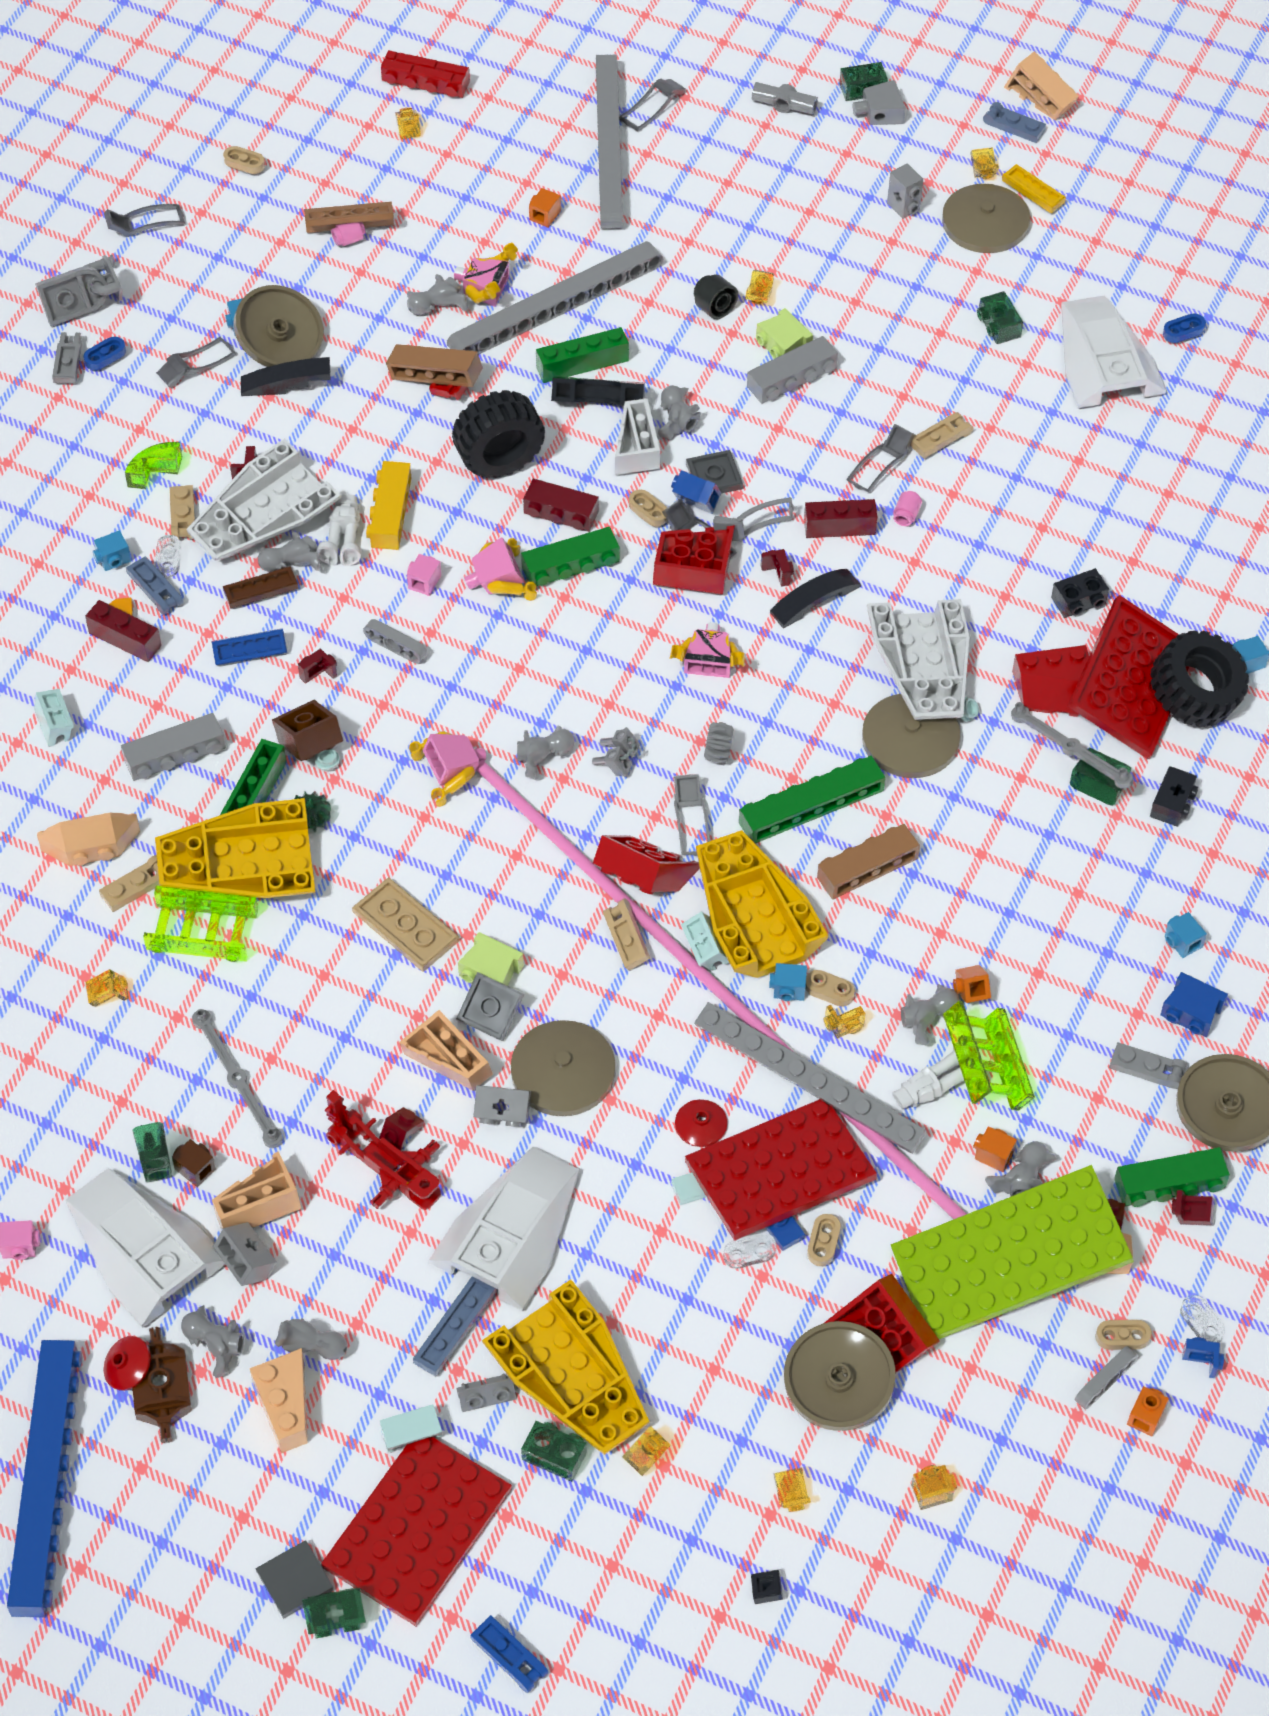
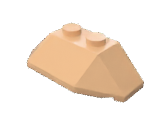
M110 812L59 822L48 827L45 831L37 832V838L42 852L68 866H81L90 862L107 861L120 857L140 833L137 814L131 813L128 815Z

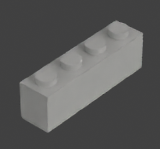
M821 336L747 371V388L761 404L774 400L788 391H793L807 382H812L819 376L832 372L837 368L838 352L824 336Z
M214 713L120 745L123 760L133 781L148 778L150 775L170 770L175 766L186 762H193L200 757L215 754L220 750L226 749L224 734Z

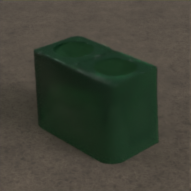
M1089 747L1088 751L1118 770L1126 768L1131 773L1132 767ZM1081 759L1072 770L1070 778L1071 787L1107 805H1115L1124 790L1123 788H1118L1113 779Z
M154 1122L133 1128L132 1132L145 1182L172 1178L169 1146L164 1124L162 1122Z

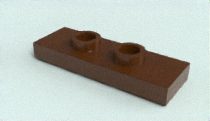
M291 566L223 586V592L230 609L299 589Z

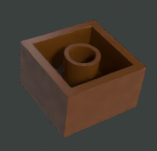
M315 699L272 719L278 743L284 745V748L299 761L309 760L314 755L324 750H330L343 742L337 716Z

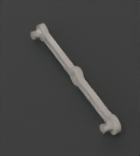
M1022 702L1015 704L1011 711V717L1015 722L1027 724L1061 746L1065 755H1075L1110 777L1118 788H1128L1133 784V775L1126 768L1118 770L1083 748L1078 739L1066 737L1031 715L1029 709Z
M198 1009L192 1015L193 1025L198 1029H202L227 1071L228 1085L239 1091L263 1132L264 1145L268 1148L280 1146L283 1141L281 1131L272 1127L246 1084V1073L243 1069L236 1067L212 1027L211 1014L207 1010ZM236 1075L241 1077L239 1080H233V1077Z

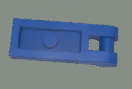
M492 1615L470 1635V1639L526 1693H529L534 1688V1683L539 1678L543 1679L549 1673L545 1665ZM525 1664L531 1668L526 1675L520 1671Z

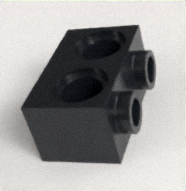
M1094 568L1055 582L1051 598L1062 616L1067 618L1106 604L1109 587L1097 569Z

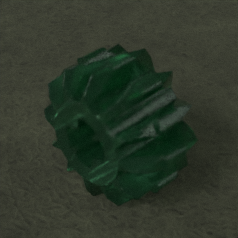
M304 791L302 797L295 795L294 799L305 798L308 830L312 829L316 833L317 827L325 829L326 822H329L331 819V805L329 801H326L324 794L318 796L316 791L312 794Z

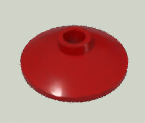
M692 1100L684 1104L678 1110L675 1117V1129L678 1136L691 1146L707 1147L717 1143L724 1137L727 1131L728 1121L724 1110L709 1100ZM704 1117L706 1119L704 1121H699L697 1118Z
M127 1336L114 1343L106 1355L103 1367L104 1377L109 1386L119 1391H126L136 1387L144 1379L151 1361L150 1350L146 1342L136 1336Z

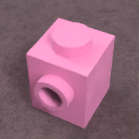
M418 554L415 561H411L408 566V589L430 596L442 576L441 561L431 556Z
M33 1221L0 1222V1253L2 1258L24 1260L28 1257H35L36 1247L40 1246V1231L35 1230Z

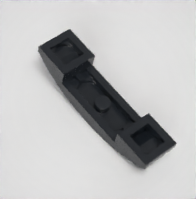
M848 569L830 571L807 581L787 594L770 609V614L784 629L801 620L803 612L837 594L843 597L860 588L861 584Z

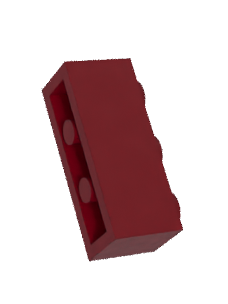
M533 478L523 498L524 514L531 517L542 518L553 523L590 532L599 512V496Z
M875 499L805 502L804 528L806 538L876 535L878 516Z
M98 600L85 615L89 634L146 662H149L162 646L158 628L101 600Z

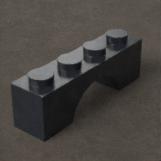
M554 376L552 379L551 401L593 402L624 406L625 401L645 399L646 382Z

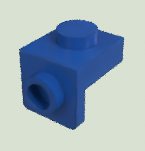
M1201 1337L1186 1339L1182 1360L1210 1364L1209 1378L1215 1379L1217 1371L1223 1369L1224 1354L1219 1353L1220 1343L1207 1341Z

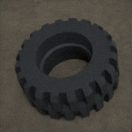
M502 390L500 393L497 391L490 392V395H482L478 397L477 401L470 402L467 408L459 413V419L455 420L452 430L453 443L465 467L473 474L481 475L484 478H490L491 476L499 478L504 474L507 476L513 474V471L517 469L521 470L526 463L534 460L535 454L538 455L545 439V427L530 399L515 391L511 393L509 390Z
M1197 630L1181 633L1171 640L1153 663L1150 674L1151 678H1153L1151 685L1152 689L1156 690L1154 695L1157 701H1161L1163 704L1162 708L1166 712H1171L1173 714L1172 717L1176 720H1183L1184 724L1192 726L1194 723L1196 727L1217 725L1219 722H1223L1238 707L1248 692L1249 674L1245 673L1247 671L1246 663L1241 661L1242 656L1239 651H1235L1229 641L1224 642L1221 640L1222 637L1217 634L1212 636L1210 632L1201 631L1198 633ZM1185 666L1193 667L1204 673L1212 683L1214 691L1205 690L1195 684L1189 677Z

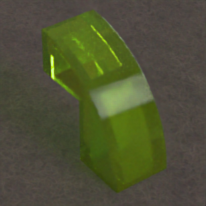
M180 442L159 443L139 452L126 467L127 487L146 489L150 472L178 475L183 458Z

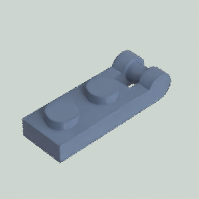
M993 102L989 111L983 116V121L987 125L1034 143L1038 142L1046 130L1045 123L1006 109L999 102Z
M146 556L126 567L127 574L156 605L162 615L168 613L171 607H178L184 603L178 591ZM166 595H168V596L170 597V598H168V599H166V600H164V599L162 598V597H164V596H166Z

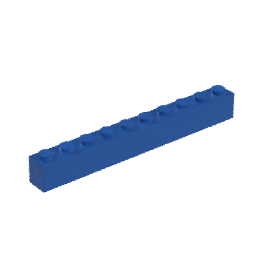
M41 1340L7 1608L11 1617L46 1618L47 1608L52 1606L53 1591L49 1590L50 1580H55L56 1563L53 1562L54 1552L58 1553L60 1542L56 1531L57 1525H61L63 1519V1510L59 1506L60 1498H65L66 1482L63 1481V1474L68 1472L69 1455H66L67 1445L72 1444L73 1433L69 1425L70 1419H74L76 1413V1405L72 1400L73 1393H78L79 1388L76 1368H80L82 1364V1352L78 1351L74 1340Z

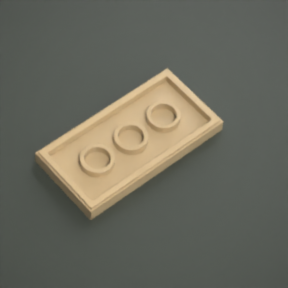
M389 877L352 907V912L422 972L427 970L460 941L459 936Z

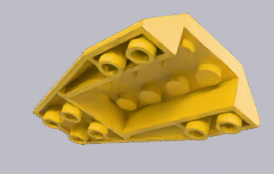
M305 798L254 803L155 837L160 886L257 898L316 893Z
M742 830L696 846L713 933L734 972L755 978L775 972L776 963L795 965L805 961L828 939V934L808 898Z
M571 1279L549 1294L548 1303L508 1330L503 1325L482 1340L484 1346L518 1388L602 1454H607L649 1424V1419L605 1321Z

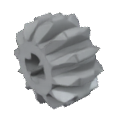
M712 722L709 725L704 751L705 760L713 763H726L728 761L734 732L732 725L723 722Z

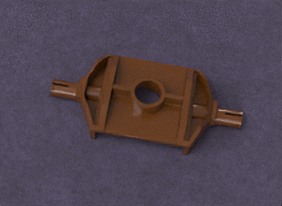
M151 1327L149 1329L151 1342L148 1345L151 1354L150 1366L144 1379L136 1387L132 1388L136 1420L160 1428L161 1443H166L165 1433L167 1441L170 1443L173 1441L171 1433L172 1424L192 1411L185 1349L175 1344L163 1343L161 1328L155 1327V1337L154 1328ZM164 1375L167 1377V1381L161 1386H156L152 1383L154 1377Z

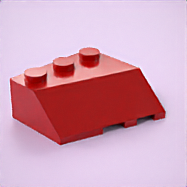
M735 525L726 526V530H714V527L705 528V531L692 532L690 529L662 531L654 562L653 585L723 595Z
M1086 645L1015 654L1012 673L1020 701L1029 711L1050 714L1057 711L1069 713V716L1078 717V713L1067 707L1089 658Z
M602 835L593 860V864L601 867V872L608 875H617L621 877L620 881L629 885L636 884L640 886V891L651 895L654 892L680 891L700 869L699 862L695 860L692 862L681 861V855L664 850H659L658 852V846L631 835Z
M893 1274L877 1280L824 1322H851L874 1332L888 1347L894 1361L895 1374L940 1342Z

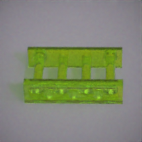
M156 885L154 897L156 906L161 908L155 933L144 932L143 939L146 950L154 953L168 952L220 958L231 962H247L246 946L241 943L246 919L257 918L258 905L256 897ZM173 909L186 911L180 936L165 935L170 912ZM198 912L211 913L205 939L190 938L195 915ZM222 915L236 916L230 942L215 940Z
M959 1000L943 1014L972 1104H977L989 1093L1005 1095L1010 1109L1019 1111L1035 1098L1004 1008L997 1007L986 1018L967 1015L963 1001ZM972 1027L984 1029L987 1039L975 1038ZM979 1049L991 1051L995 1062L982 1060ZM986 1071L999 1073L1002 1084L989 1082Z

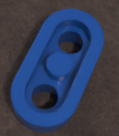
M1196 313L1170 320L1164 325L1163 337L1169 342L1178 343L1199 336L1205 330L1206 320L1202 315Z
M114 336L89 348L83 356L85 366L90 370H100L120 359L126 353L125 342L122 338Z

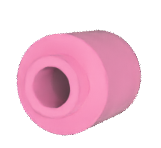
M362 222L338 224L335 228L331 229L333 240L337 246H346L363 240V235L366 234Z
M905 491L900 494L893 511V519L898 525L906 527L915 521L922 505V499L916 492Z

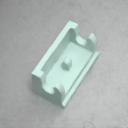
M60 688L36 692L34 711L47 745L54 746L56 738L60 735H63L64 741L67 742L74 725Z
M701 911L681 924L700 967L704 966L709 970H716L715 962L721 961L726 965L729 963L713 933L711 919L708 915Z
M434 1404L379 1420L388 1453L393 1452L396 1447L435 1435L436 1438L442 1437V1430Z

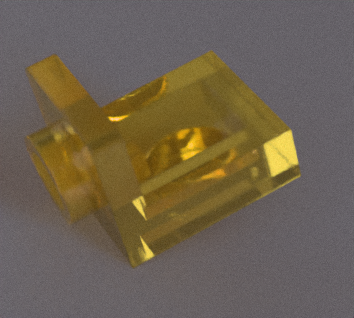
M411 107L399 109L400 112H395V119L401 139L421 136L419 115L416 109L412 110Z
M993 147L971 150L970 155L974 178L989 179L994 177L999 170V165L995 163Z
M754 269L750 285L746 290L745 299L751 300L755 304L767 303L772 294L774 273Z
M111 969L85 982L88 1003L94 1007L115 996L123 1001L129 999L126 978Z
M832 1005L826 1006L823 1022L829 1032L832 1031L838 1039L849 1033L855 1034L864 1027L866 1013L859 1006L841 1015H837Z
M802 1467L773 1473L780 1507L788 1508V1512H795L805 1509L804 1504L811 1503V1499L807 1494Z

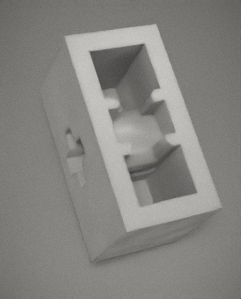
M908 163L891 171L889 177L887 204L902 219L920 210L924 178Z
M477 1085L473 1117L480 1118L479 1123L495 1125V1120L506 1121L505 1126L521 1127L522 1123L528 1122L531 1091ZM501 1099L504 1100V1104L509 1105V1109L504 1110L503 1114H500V1109L495 1108V1105L500 1103Z
M248 1222L223 1228L213 1245L241 1286L267 1280L277 1263Z

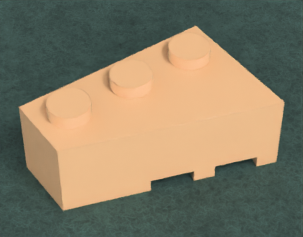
M1035 51L1016 66L1004 86L1008 91L1013 89L1019 93V98L1022 100L1028 99L1035 103L1036 109L1053 120H1057L1072 108L1079 97L1074 89Z
M440 1010L399 1042L404 1055L472 1091L476 1089L477 1085H481L493 1075L488 1061Z
M279 1151L274 1153L272 1159L265 1165L255 1167L252 1170L253 1174L242 1182L238 1180L212 1199L216 1218L221 1229L246 1222L254 1228L301 1209L297 1189Z
M302 1348L249 1368L252 1383L281 1454L308 1443L305 1365Z

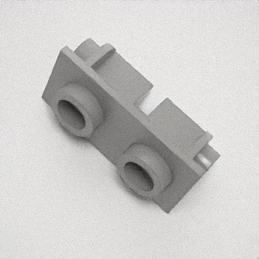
M505 1373L500 1376L487 1378L486 1384L481 1385L479 1380L467 1384L462 1383L461 1387L456 1388L462 1412L516 1400L514 1383L508 1375L505 1376Z

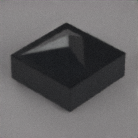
M779 1570L751 1574L752 1593L755 1604L783 1600Z

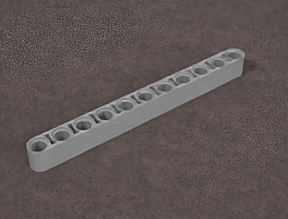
M617 54L596 55L601 229L623 228Z
M645 241L454 332L449 336L446 344L450 349L477 351L478 355L656 270L661 266L664 258L651 242Z

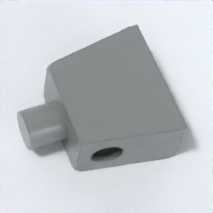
M895 80L865 88L862 101L853 102L852 104L854 115L866 114L870 125L904 124L905 105Z

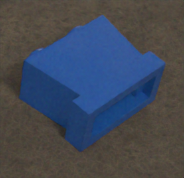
M683 470L680 471L679 476L675 475L671 484L672 492L677 499H682L684 503L710 514H713L722 494L716 483L706 481Z
M1181 972L1176 980L1174 991L1163 1002L1160 1016L1171 1023H1177L1189 1029L1196 1035H1202L1207 1038L1215 1013L1221 1014L1228 994Z

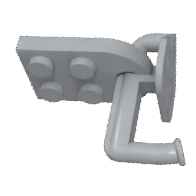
M112 254L110 257L104 255L100 260L35 283L45 315L51 327L97 310L103 305L107 295L114 293L119 301L123 300L122 288L113 269L116 267ZM105 269L106 273L101 275L99 271Z

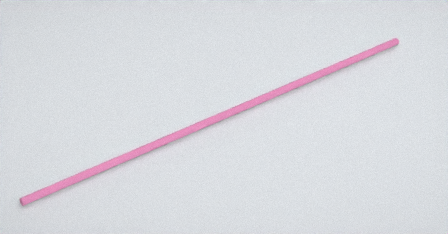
M484 760L479 761L476 771L615 902L618 903L626 898L632 907L635 920L745 1024L793 1051L703 966L700 967L691 954L601 872L596 865ZM840 1112L952 1219L967 1214L889 1140Z

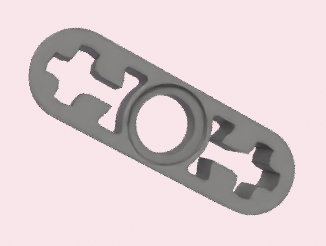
M371 619L363 628V633L369 640L413 663L419 664L427 655V649L422 643L376 619Z
M1128 1346L1124 1347L1078 1392L1074 1400L1085 1410L1091 1407L1130 1369L1137 1360L1138 1355Z

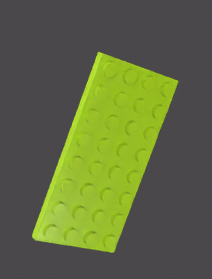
M1092 1164L890 1244L913 1304L938 1339L1134 1262Z

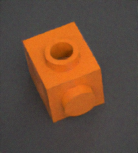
M541 188L537 195H533L530 200L529 220L549 228L561 212V195Z
M980 965L955 969L956 979H953V988L966 1003L991 998L989 975Z
M988 1126L985 1133H979L974 1142L973 1148L976 1149L974 1159L1004 1172L1015 1152L1017 1139L1009 1136L1001 1129H994Z
M1143 1386L1126 1425L1152 1437L1165 1411L1169 1398L1157 1389H1149Z

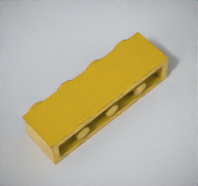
M383 461L381 470H377L376 483L379 485L373 491L375 506L370 507V520H372V523L367 524L366 538H370L371 548L399 550L412 480L411 463Z

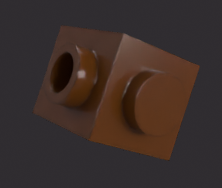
M189 1139L184 1145L178 1146L173 1153L174 1169L197 1188L216 1170L213 1156L202 1143L196 1144L193 1140Z

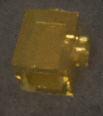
M649 1426L622 1458L643 1476L671 1444L652 1426Z
M936 1465L927 1466L921 1472L913 1474L911 1486L920 1510L953 1501L954 1492L957 1490V1483L953 1473L949 1474L945 1465L938 1467Z

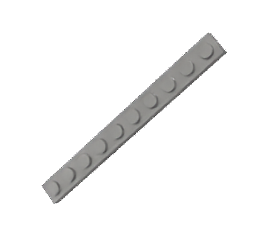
M707 1002L694 1022L698 1028L911 1154L914 1153L927 1133L924 1128L710 1002Z

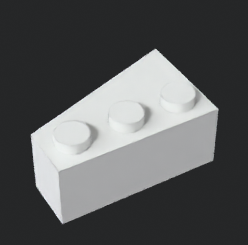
M648 398L625 401L617 450L615 452V475L660 469V447Z

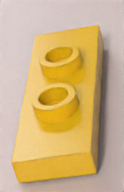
M1018 164L1002 175L1003 182L1049 213H1053L1066 201V197Z

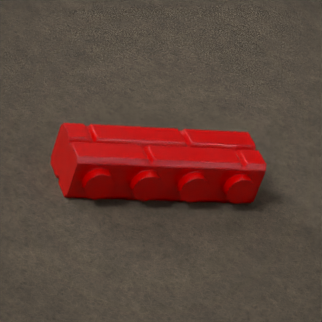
M388 50L381 64V79L389 84L395 83L409 88L427 90L431 93L437 92L450 97L463 98L470 83V69L466 66Z

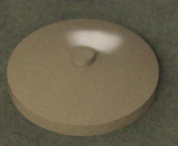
M973 184L955 191L946 200L943 207L942 224L946 234L957 245L978 253H998L1017 246L1025 238L1030 224V212L1025 201L1010 189L994 184Z
M266 285L250 291L241 300L234 315V332L240 346L248 356L266 367L314 358L323 341V322L316 307L303 294L285 286Z
M895 694L882 699L869 710L863 723L862 743L868 756L872 755L879 768L885 772L903 778H923L942 771L953 761L959 748L960 728L956 718L915 720L902 695Z
M551 1021L533 1028L518 1042L511 1058V1078L515 1089L531 1091L530 1107L552 1116L578 1115L597 1106L610 1092L615 1078V1057L608 1041L592 1027L576 1021Z
M1234 1054L1211 1055L1195 1062L1182 1076L1176 1094V1107L1182 1124L1200 1142L1212 1148L1220 1147L1223 1151H1246L1262 1145L1269 1139V1071L1251 1059Z
M828 1322L811 1328L793 1344L785 1361L784 1384L792 1406L808 1422L827 1430H853L872 1422L886 1409L895 1388V1365L886 1344L871 1330L851 1322Z

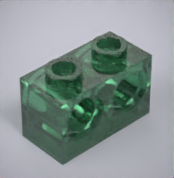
M882 62L840 68L839 85L845 101L862 99L865 88L888 82Z
M537 1420L521 1448L523 1461L570 1482H573L587 1454V1442H584L583 1438L574 1433H569L568 1435L559 1431L552 1423H541ZM540 1440L549 1442L544 1447L538 1446L536 1443ZM565 1451H571L575 1455L571 1458H565L561 1454Z

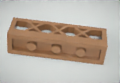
M392 201L304 209L307 233L331 231L336 225L343 223L362 222L365 228L394 225Z

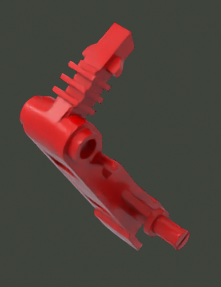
M332 1090L326 1096L328 1107L324 1111L326 1116H328V1120L333 1123L327 1129V1139L336 1146L338 1144L343 1146L338 1152L339 1155L344 1154L348 1150L380 1175L382 1184L379 1188L380 1192L370 1200L373 1207L375 1206L376 1209H379L387 1199L391 1200L394 1197L393 1193L397 1189L423 1210L431 1208L441 1197V1191L438 1188L440 1184L439 1179L421 1166L424 1162L428 1163L431 1160V1156L440 1148L437 1141L435 1142L432 1139L426 1147L420 1148L418 1151H400L385 1138H377L370 1130V1127L376 1122V1118H372L365 1125L362 1122L361 1115L356 1110H346L347 1107L342 1103L344 1098L335 1090ZM359 1135L363 1136L364 1140L370 1142L363 1150L360 1149L361 1145L359 1143L355 1144L353 1142Z

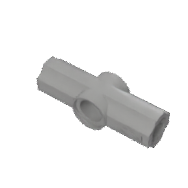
M755 82L751 100L773 105L774 109L781 113H786L791 109L814 115L818 103V97L797 92L789 84H782L780 87Z

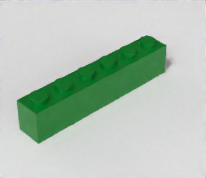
M872 755L866 758H859L846 766L836 767L829 773L814 776L809 781L799 785H792L787 790L777 794H770L760 801L747 803L739 809L738 823L744 833L756 844L883 792L886 777Z

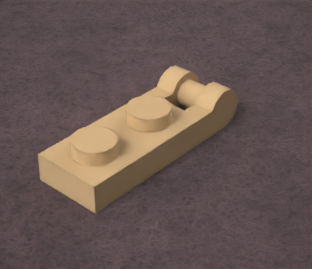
M955 412L915 435L910 446L925 459L960 437H967L972 433L974 427L969 422L963 421V416L960 413Z
M193 485L169 487L172 541L179 540L180 537L193 539L186 530L195 520Z
M157 855L150 857L147 863L99 889L100 896L112 912L117 911L160 886ZM154 871H156V875H154V876H152V877L149 875V874L153 873Z
M624 898L618 902L617 906L603 910V915L624 967L630 971L650 959L628 900Z

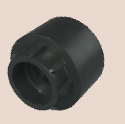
M706 275L694 287L693 295L696 306L713 319H721L727 316L737 303V288L721 275Z

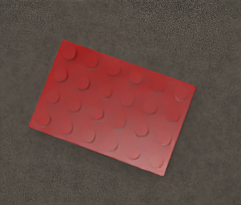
M1121 595L1117 596L1113 601L1067 707L1148 759L1153 755L1170 714L1169 711L1166 712L1162 708L1163 704L1161 701H1157L1154 695L1156 690H1153L1151 680L1153 679L1150 675L1151 669L1158 655L1179 634Z
M820 1099L685 1156L686 1165L695 1176L701 1189L734 1241L877 1180V1172L834 1108Z
M434 1437L409 1443L329 1551L321 1566L329 1573L417 1627L512 1490V1485Z

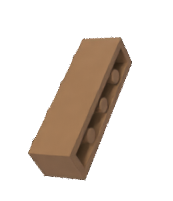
M401 344L395 345L386 361L392 380L474 387L483 369L477 351Z
M905 824L890 827L883 834L869 837L862 844L848 847L841 854L822 860L818 864L817 879L831 899L834 900L917 860L920 844Z

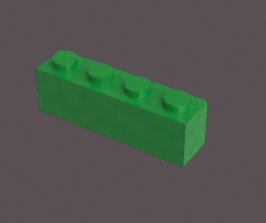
M622 327L536 349V368L543 383L551 382L554 376L570 377L629 361V342Z
M610 526L521 552L523 572L528 582H534L536 587L620 562V546Z
M261 738L220 815L254 803L266 802L287 763L284 745Z
M1218 1147L1118 1166L1114 1181L1121 1202L1125 1203V1207H1140L1147 1202L1169 1201L1173 1197H1177V1190H1183L1186 1196H1194L1205 1191L1218 1192L1226 1188L1230 1174L1221 1148Z

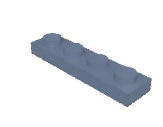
M472 1276L415 1354L413 1364L436 1377L496 1294L497 1289Z

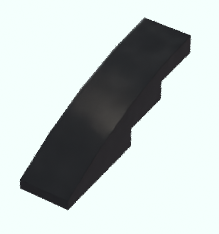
M330 357L285 362L241 376V396L287 394L286 388L309 387V381L331 380Z

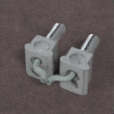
M628 727L616 730L614 737L600 739L602 747L616 746V748L608 749L606 756L593 757L592 764L594 766L608 765L616 776L623 775L626 777L629 774L633 764L629 756L631 758L636 756L640 742Z

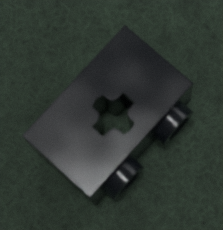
M1169 766L1154 799L1150 817L1178 827L1181 818L1186 819L1191 808V805H1188L1189 800L1194 801L1199 789L1195 785L1197 775Z

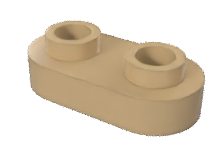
M238 146L228 147L223 152L224 163L228 167L250 174L260 173L265 168L264 157L260 153Z
M639 489L629 495L630 509L649 525L659 527L667 522L666 517L662 513L667 507L651 493Z
M822 970L811 971L806 976L805 989L811 996L840 1007L847 1006L854 1000L855 988L848 980ZM841 988H842V989H844V990H846V991H845V992H840L838 989H841Z
M822 1214L814 1221L807 1257L816 1266L830 1264L835 1255L841 1224L839 1219L832 1214ZM828 1228L831 1232L825 1233L822 1230ZM823 1252L825 1256L820 1257L816 1253Z
M1106 1320L1097 1327L1095 1339L1098 1345L1106 1350H1122L1126 1346L1132 1350L1143 1349L1149 1344L1152 1331L1150 1326L1142 1320ZM1137 1334L1141 1339H1134L1132 1335ZM1105 1335H1111L1114 1339L1108 1340L1105 1338Z

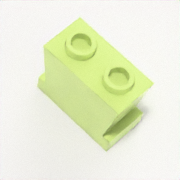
M784 308L778 311V316L757 323L756 340L775 359L812 341L813 334Z
M478 932L475 936L474 946L458 961L459 976L468 983H472L477 972L508 986L513 973L519 974L524 967L522 952L481 932Z

